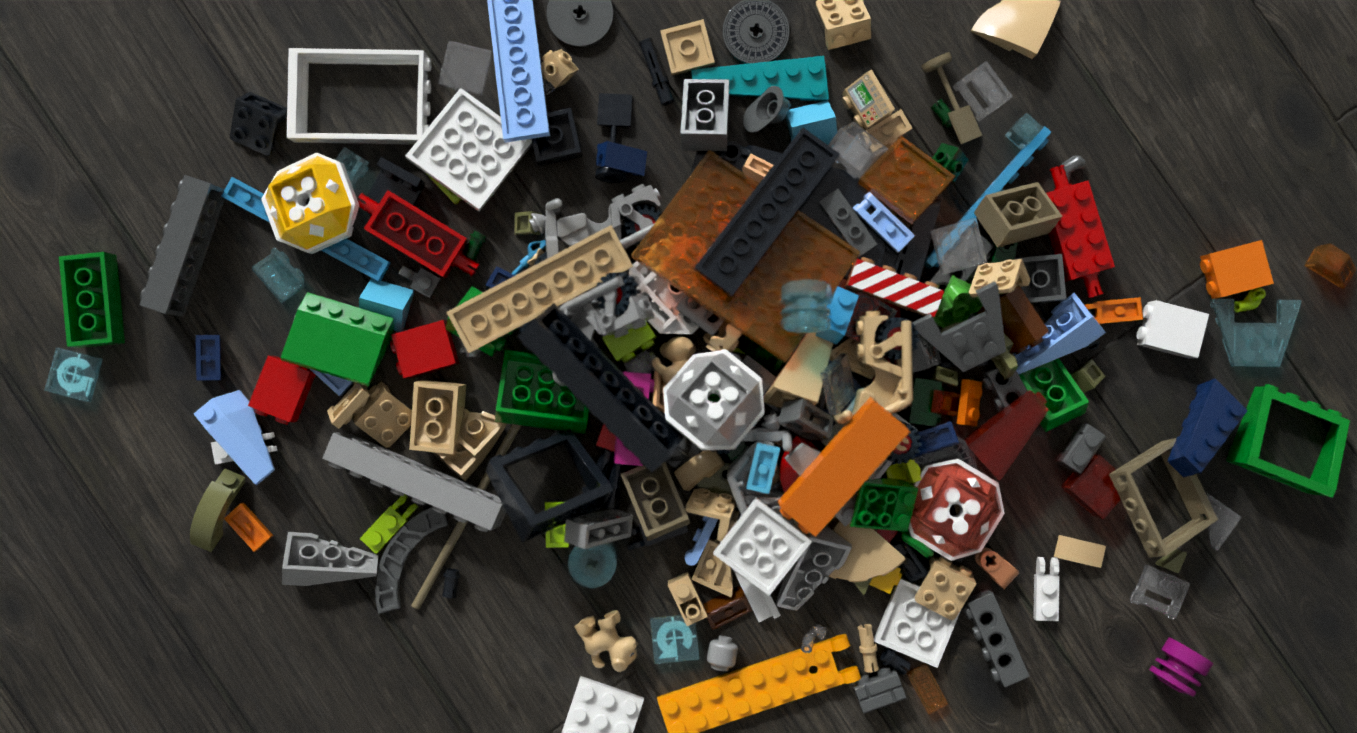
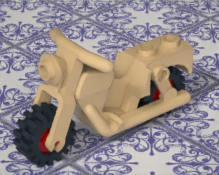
M866 311V316H859V321L856 322V333L860 335V344H857L856 348L857 358H860L861 363L873 368L875 379L868 387L857 390L852 413L849 410H845L841 414L840 406H833L832 417H834L835 422L845 426L870 396L892 415L912 403V351L918 347L916 343L919 342V338H917L919 332L914 329L916 326L911 321L896 317L888 319V316H880V311ZM886 356L887 358L896 359V365L877 358ZM900 421L910 432L886 459L893 463L901 464L903 462L906 464L909 462L908 460L916 458L914 456L916 453L919 454L920 450L918 448L922 442H919L921 436L917 433L916 428Z

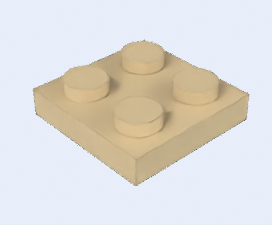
M704 19L660 31L672 76L693 69L715 65Z

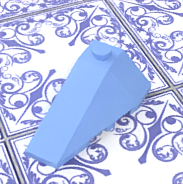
M1075 293L1051 311L1052 316L1045 323L1049 332L1042 336L1043 341L1034 347L1027 345L1028 348L1017 355L1014 352L1013 355L1018 364L1016 369L1018 374L1082 349L1106 333Z
M240 390L212 398L197 410L194 415L253 483L258 485L275 469L268 448L264 443L261 434L262 430L255 416V409L248 406L250 401Z

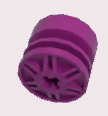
M1168 637L1161 650L1169 656V659L1166 661L1156 657L1155 661L1163 665V669L1160 670L1151 665L1149 670L1161 682L1180 693L1194 697L1197 692L1187 685L1191 682L1200 687L1201 683L1193 675L1197 673L1207 676L1214 663Z

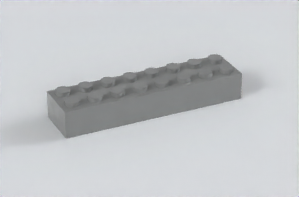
M349 432L333 433L323 455V459L329 461L328 465L334 468L342 469L344 467L350 470L349 474L355 477L362 478L365 476L371 479L370 483L376 486L383 487V485L392 488L391 492L400 496L407 494L412 497V501L421 505L428 503L433 506L432 509L442 514L449 512L454 515L453 518L463 523L470 521L475 524L474 527L484 532L500 527L506 513L499 496Z

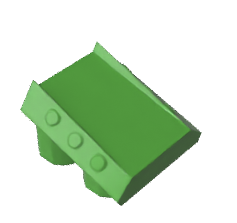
M952 275L936 315L933 317L937 325L947 327L954 323L964 322L968 320L971 313H976L982 308L983 304L979 297H970L969 289L971 283Z

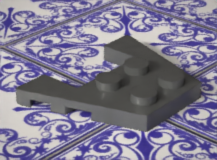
M995 281L976 290L986 311L942 333L931 313L912 322L916 326L914 329L918 330L920 335L963 372L1006 352L999 290Z

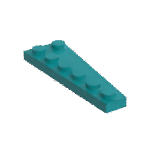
M824 56L691 70L692 79H729V93L731 96H757L758 98L769 87L777 86L782 90L785 99L806 101L829 100Z

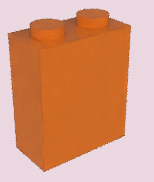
M1262 240L1200 256V268L1205 273L1207 280L1206 289L1212 299L1274 284Z

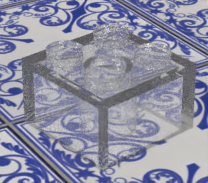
M855 122L840 128L828 144V146L840 154L835 162L841 163L847 168L846 170L850 175L859 178L871 172L888 151L886 146Z

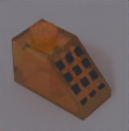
M1331 243L1316 246L1305 264L1306 267L1342 289H1345L1356 271L1350 255Z

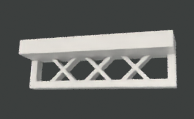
M733 569L758 622L771 616L774 619L779 617L780 613L771 595H767Z

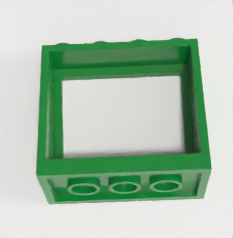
M1265 384L1263 387H1254L1246 408L1248 411L1242 418L1226 461L1307 494L1333 498L1337 488L1350 420L1341 417V412L1321 409V405L1312 401L1303 402L1299 400L1300 396L1296 394L1278 392L1279 388L1276 386ZM1272 399L1332 423L1310 479L1259 459Z

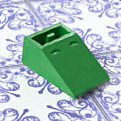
M879 478L865 481L859 488L850 526L908 531L919 488L902 479Z

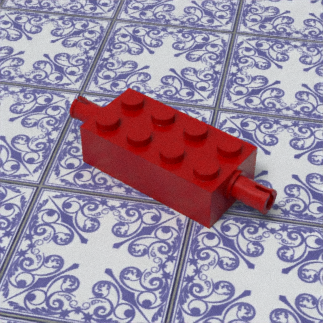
M1064 165L1051 168L1049 170L1055 184V189L1046 194L1063 216L1048 234L1054 255L1062 254L1065 282L1080 277L1084 279L1088 298L1101 295L1103 292L1097 274H1099V271L1113 268L1115 265L1089 180L1072 185V183L1069 184Z
M387 190L380 203L367 197L364 193L358 196V198L366 202L364 204L358 200L359 208L372 215L364 227L366 231L444 278L448 276L451 269L455 266L470 276L475 274V271L468 266L470 265L477 270L480 264L467 258L462 252L469 242L466 237Z

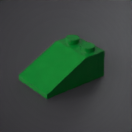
M1059 358L1018 374L1032 400L1028 404L1045 432L1085 414L1089 401Z

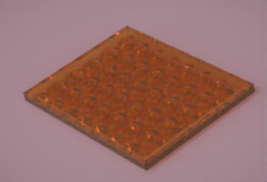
M709 150L635 249L631 258L786 362L860 251L798 210L732 298L697 273L694 267L759 183Z

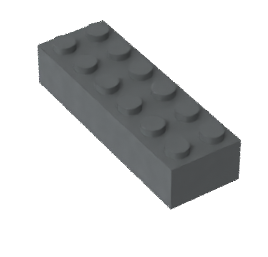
M184 175L183 180L178 185L176 201L172 203L170 208L171 215L169 221L163 228V239L156 248L155 262L148 271L149 279L147 285L140 294V306L164 314L185 316L225 198L221 197L224 189Z

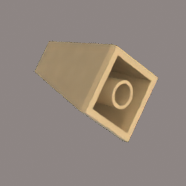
M815 321L764 395V403L781 409L783 402L802 398L813 405L818 403L833 346L832 342L816 336L820 322Z

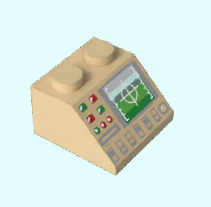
M872 70L857 79L842 93L844 106L848 110L851 109L854 114V123L859 129L862 128L863 131L886 119L895 110Z

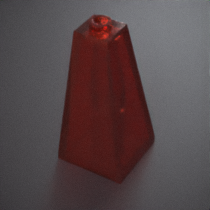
M1028 390L964 438L968 447L998 481L1003 478L1049 410L1044 405L1048 401L1039 391L1034 393Z

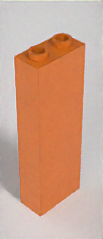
M870 396L778 500L781 508L779 510L780 513L789 520L793 518L797 521V526L805 534L810 532L816 537L910 431Z

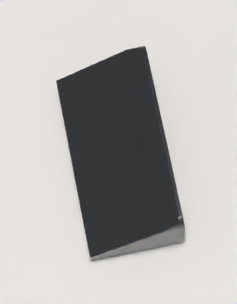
M901 535L889 543L906 558L899 568L910 583L927 576L931 569L928 560L920 552L904 542Z

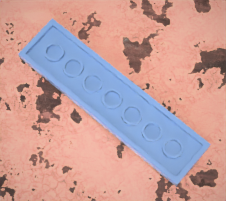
M487 0L503 140L507 143L550 136L533 0Z

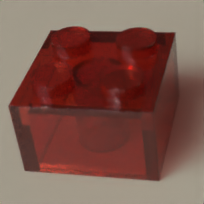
M1097 454L1092 457L1082 474L1073 473L1061 486L1094 517L1104 519L1121 500L1109 475L1116 469L1102 456Z

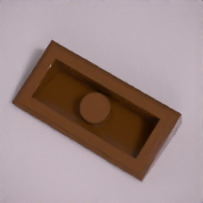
M741 586L733 589L732 597L722 594L703 604L708 616L706 619L712 630L753 611Z

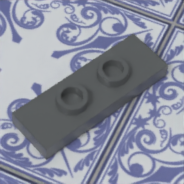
M836 189L819 201V204L857 258L877 245L839 189Z

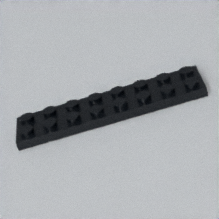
M802 128L694 267V270L732 298L840 154L808 130Z

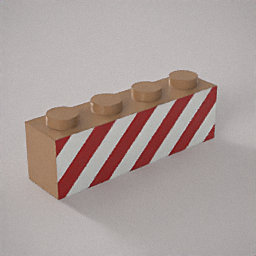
M865 257L854 261L845 287L916 314L926 316L931 313L932 317H935L944 294L943 290L938 289L939 285L926 281L925 284L917 281L918 277L905 273L904 276L895 273L896 269L890 266L883 265L881 268L874 265L875 261Z

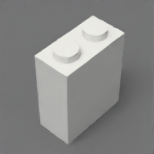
M1157 300L1148 302L1142 311L1144 319L1142 326L1137 331V345L1185 358H1198L1209 314Z

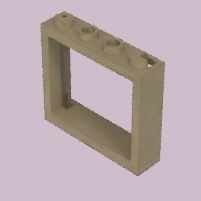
M1176 438L1159 442L1109 474L1148 557L1167 556L1218 520L1197 475L1183 478L1167 462L1172 451L1171 447L1174 446ZM1160 454L1192 518L1191 521L1163 540L1131 476L1132 472Z

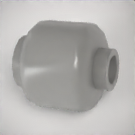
M719 636L718 639L711 640L707 654V661L711 664V668L719 671H728L729 668L734 667L738 646L732 642V638L727 636Z

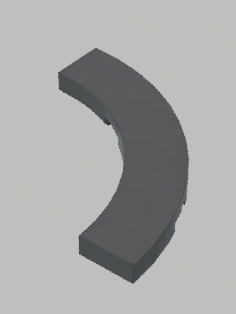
M431 507L409 520L394 535L378 567L377 584L375 587L378 614L402 607L400 579L404 564L413 548L425 536L441 527L449 525L446 513L436 512Z

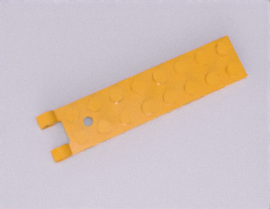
M847 634L837 635L830 639L658 696L657 701L668 733H700L842 684H850L860 680L861 675L857 666H851L838 671L831 653L850 647ZM816 666L818 670L812 674L809 672V668Z

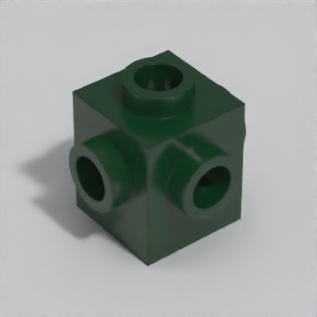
M941 143L928 166L934 172L933 176L938 180L945 181L946 179L955 182L969 159L958 147Z

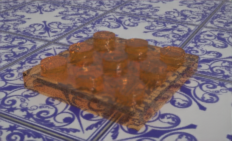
M900 136L859 179L858 184L910 224H913L953 181L955 175L903 136Z

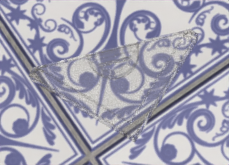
M1206 493L1218 518L1217 521L1208 526L1211 548L1218 551L1241 516Z

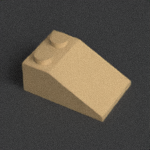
M430 380L414 382L409 450L455 454L465 408L466 384Z

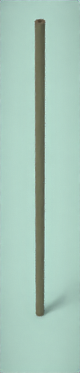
M511 425L495 456L506 455L522 425ZM486 472L477 486L485 491L491 482ZM468 521L466 523L457 522L411 605L413 608L420 609Z

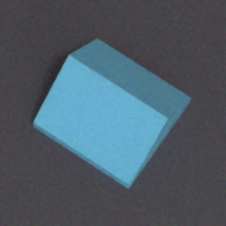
M828 100L788 110L786 121L791 142L800 130L805 128L828 146L838 144L836 116Z
M371 278L359 297V308L394 318V331L402 332L415 290L383 281L379 282Z

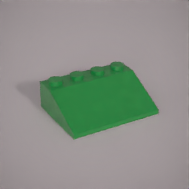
M307 292L295 315L281 360L369 387L392 340L394 318Z
M505 350L495 422L562 431L571 429L572 432L585 434L589 408L581 400L577 399L567 386L557 384L553 379V372L543 365L535 354Z

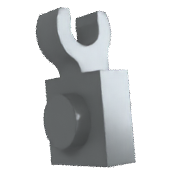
M402 266L399 271L400 275L413 281L410 288L429 298H432L442 280L422 268L416 273Z

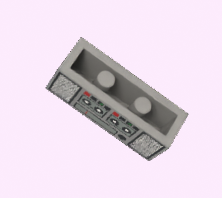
M607 509L566 519L564 542L587 549L631 537L633 515L617 509Z

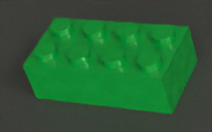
M97 252L59 256L67 347L85 348L125 343L117 255Z

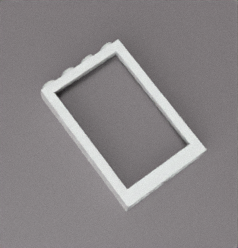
M289 48L287 138L297 143L415 144L429 127L427 116H430L431 107L430 102H427V94L431 93V82L428 80V71H431L432 68L431 58H428L424 50ZM309 64L418 65L417 135L307 133Z

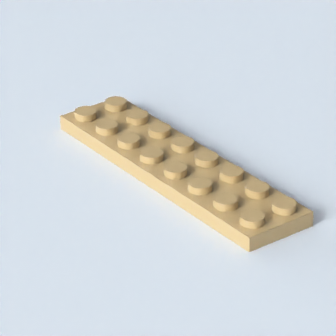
M612 225L449 310L447 314L468 353H471L535 319L552 303L558 307L596 287L598 282H602L600 278L606 276L607 273L624 272L632 268L633 265Z

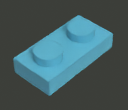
M762 443L756 444L746 489L769 494L780 451L779 447Z

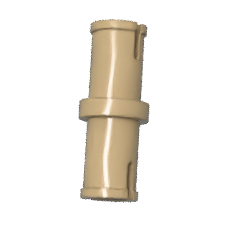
M864 624V628L860 625L858 626L861 642L859 650L863 655L864 671L872 673V669H874L876 672L879 670L876 657L878 649L877 644L874 643L872 625Z

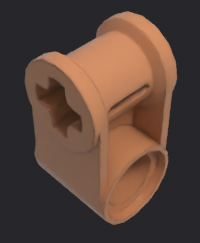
M984 547L981 552L975 554L976 563L1004 590L1019 574V571L989 548ZM986 556H989L990 562L988 563L985 559Z

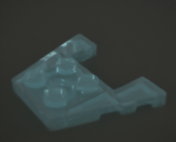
M1234 299L1210 300L1211 307L1214 308L1217 316L1215 318L1217 325L1220 326L1224 337L1222 340L1231 366L1280 367L1301 306V300H1277V323H1235Z

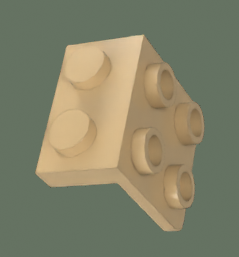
M863 0L816 1V8L825 27V43L828 50L871 39V18Z
M1005 260L1003 262L978 265L969 294L970 297H978L976 290L994 281L998 286L999 294L1012 292L1018 285L1020 287L1029 286L1030 277L1023 260Z
M381 381L368 391L370 396L367 403L353 413L352 419L355 425L381 445L389 448L411 426L412 410L395 398L388 386Z
M705 488L694 489L685 509L689 513L719 519L720 525L717 537L719 541L725 538L738 521L740 511H736V501L730 494L713 493Z
M934 554L929 560L931 569L917 591L915 601L949 620H954L976 586V582L971 570L964 566L957 567L944 556L940 555L938 557Z

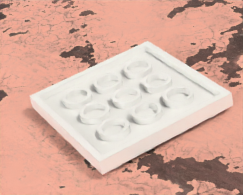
M460 88L405 157L480 212L532 146V140L527 139L505 143L503 140L501 117Z

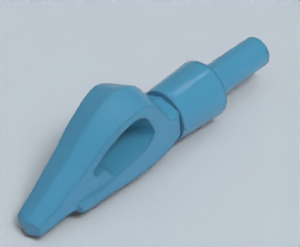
M545 240L531 242L527 247L528 255L520 261L521 264L511 274L516 276L524 268L527 269L530 265L527 261L532 259L538 250L533 251L532 246L540 244L539 248L543 250L546 247Z

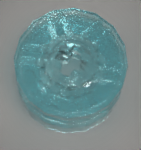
M796 280L782 285L781 303L783 306H786L781 311V316L783 317L781 320L782 329L795 333H816L828 330L831 327V319L829 318L831 310L825 307L831 303V287L829 284L817 280Z
M612 542L587 549L575 546L569 555L568 567L570 575L575 582L583 587L595 588L603 586L615 573L618 562L616 548ZM590 558H592V560L598 561L596 564V568H594L593 565L588 566L587 563L589 562Z

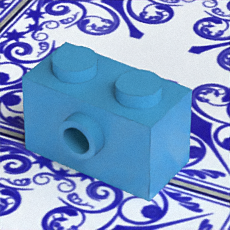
M837 286L829 297L828 303L825 302L821 309L820 315H822V319L816 336L837 344L846 333L859 295Z

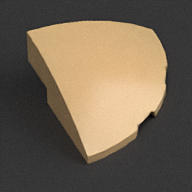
M1002 0L992 8H989L974 24L970 32L1008 51L1013 49L1033 59L1038 54L1051 27L1060 1Z
M464 409L455 454L432 453L466 481L488 455L507 424L495 422V416L484 411L482 413L469 412L467 409Z
M840 521L833 529L834 532L852 545V549L843 566L839 570L835 569L829 575L833 579L839 578L850 582H865L869 578L878 575L884 576L892 572L906 560L901 553L873 529L851 527V522L845 527Z

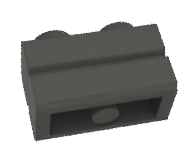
M1080 423L1063 447V452H1060L1055 460L1071 472L1082 474L1106 436L1091 425Z
M889 667L878 670L877 675L872 677L863 675L860 680L852 683L863 714L906 699L895 669L890 670Z

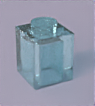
M1025 113L1005 136L1022 150L1030 144L1044 127L1028 113Z

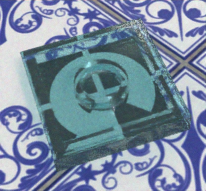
M56 347L44 391L91 402L103 359Z
M682 615L650 618L654 664L699 660L696 623L687 626Z

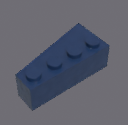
M1216 378L1197 386L1195 391L1197 395L1195 400H1192L1189 409L1191 410L1187 419H1184L1182 423L1181 435L1176 438L1167 461L1183 478L1201 473L1248 411Z

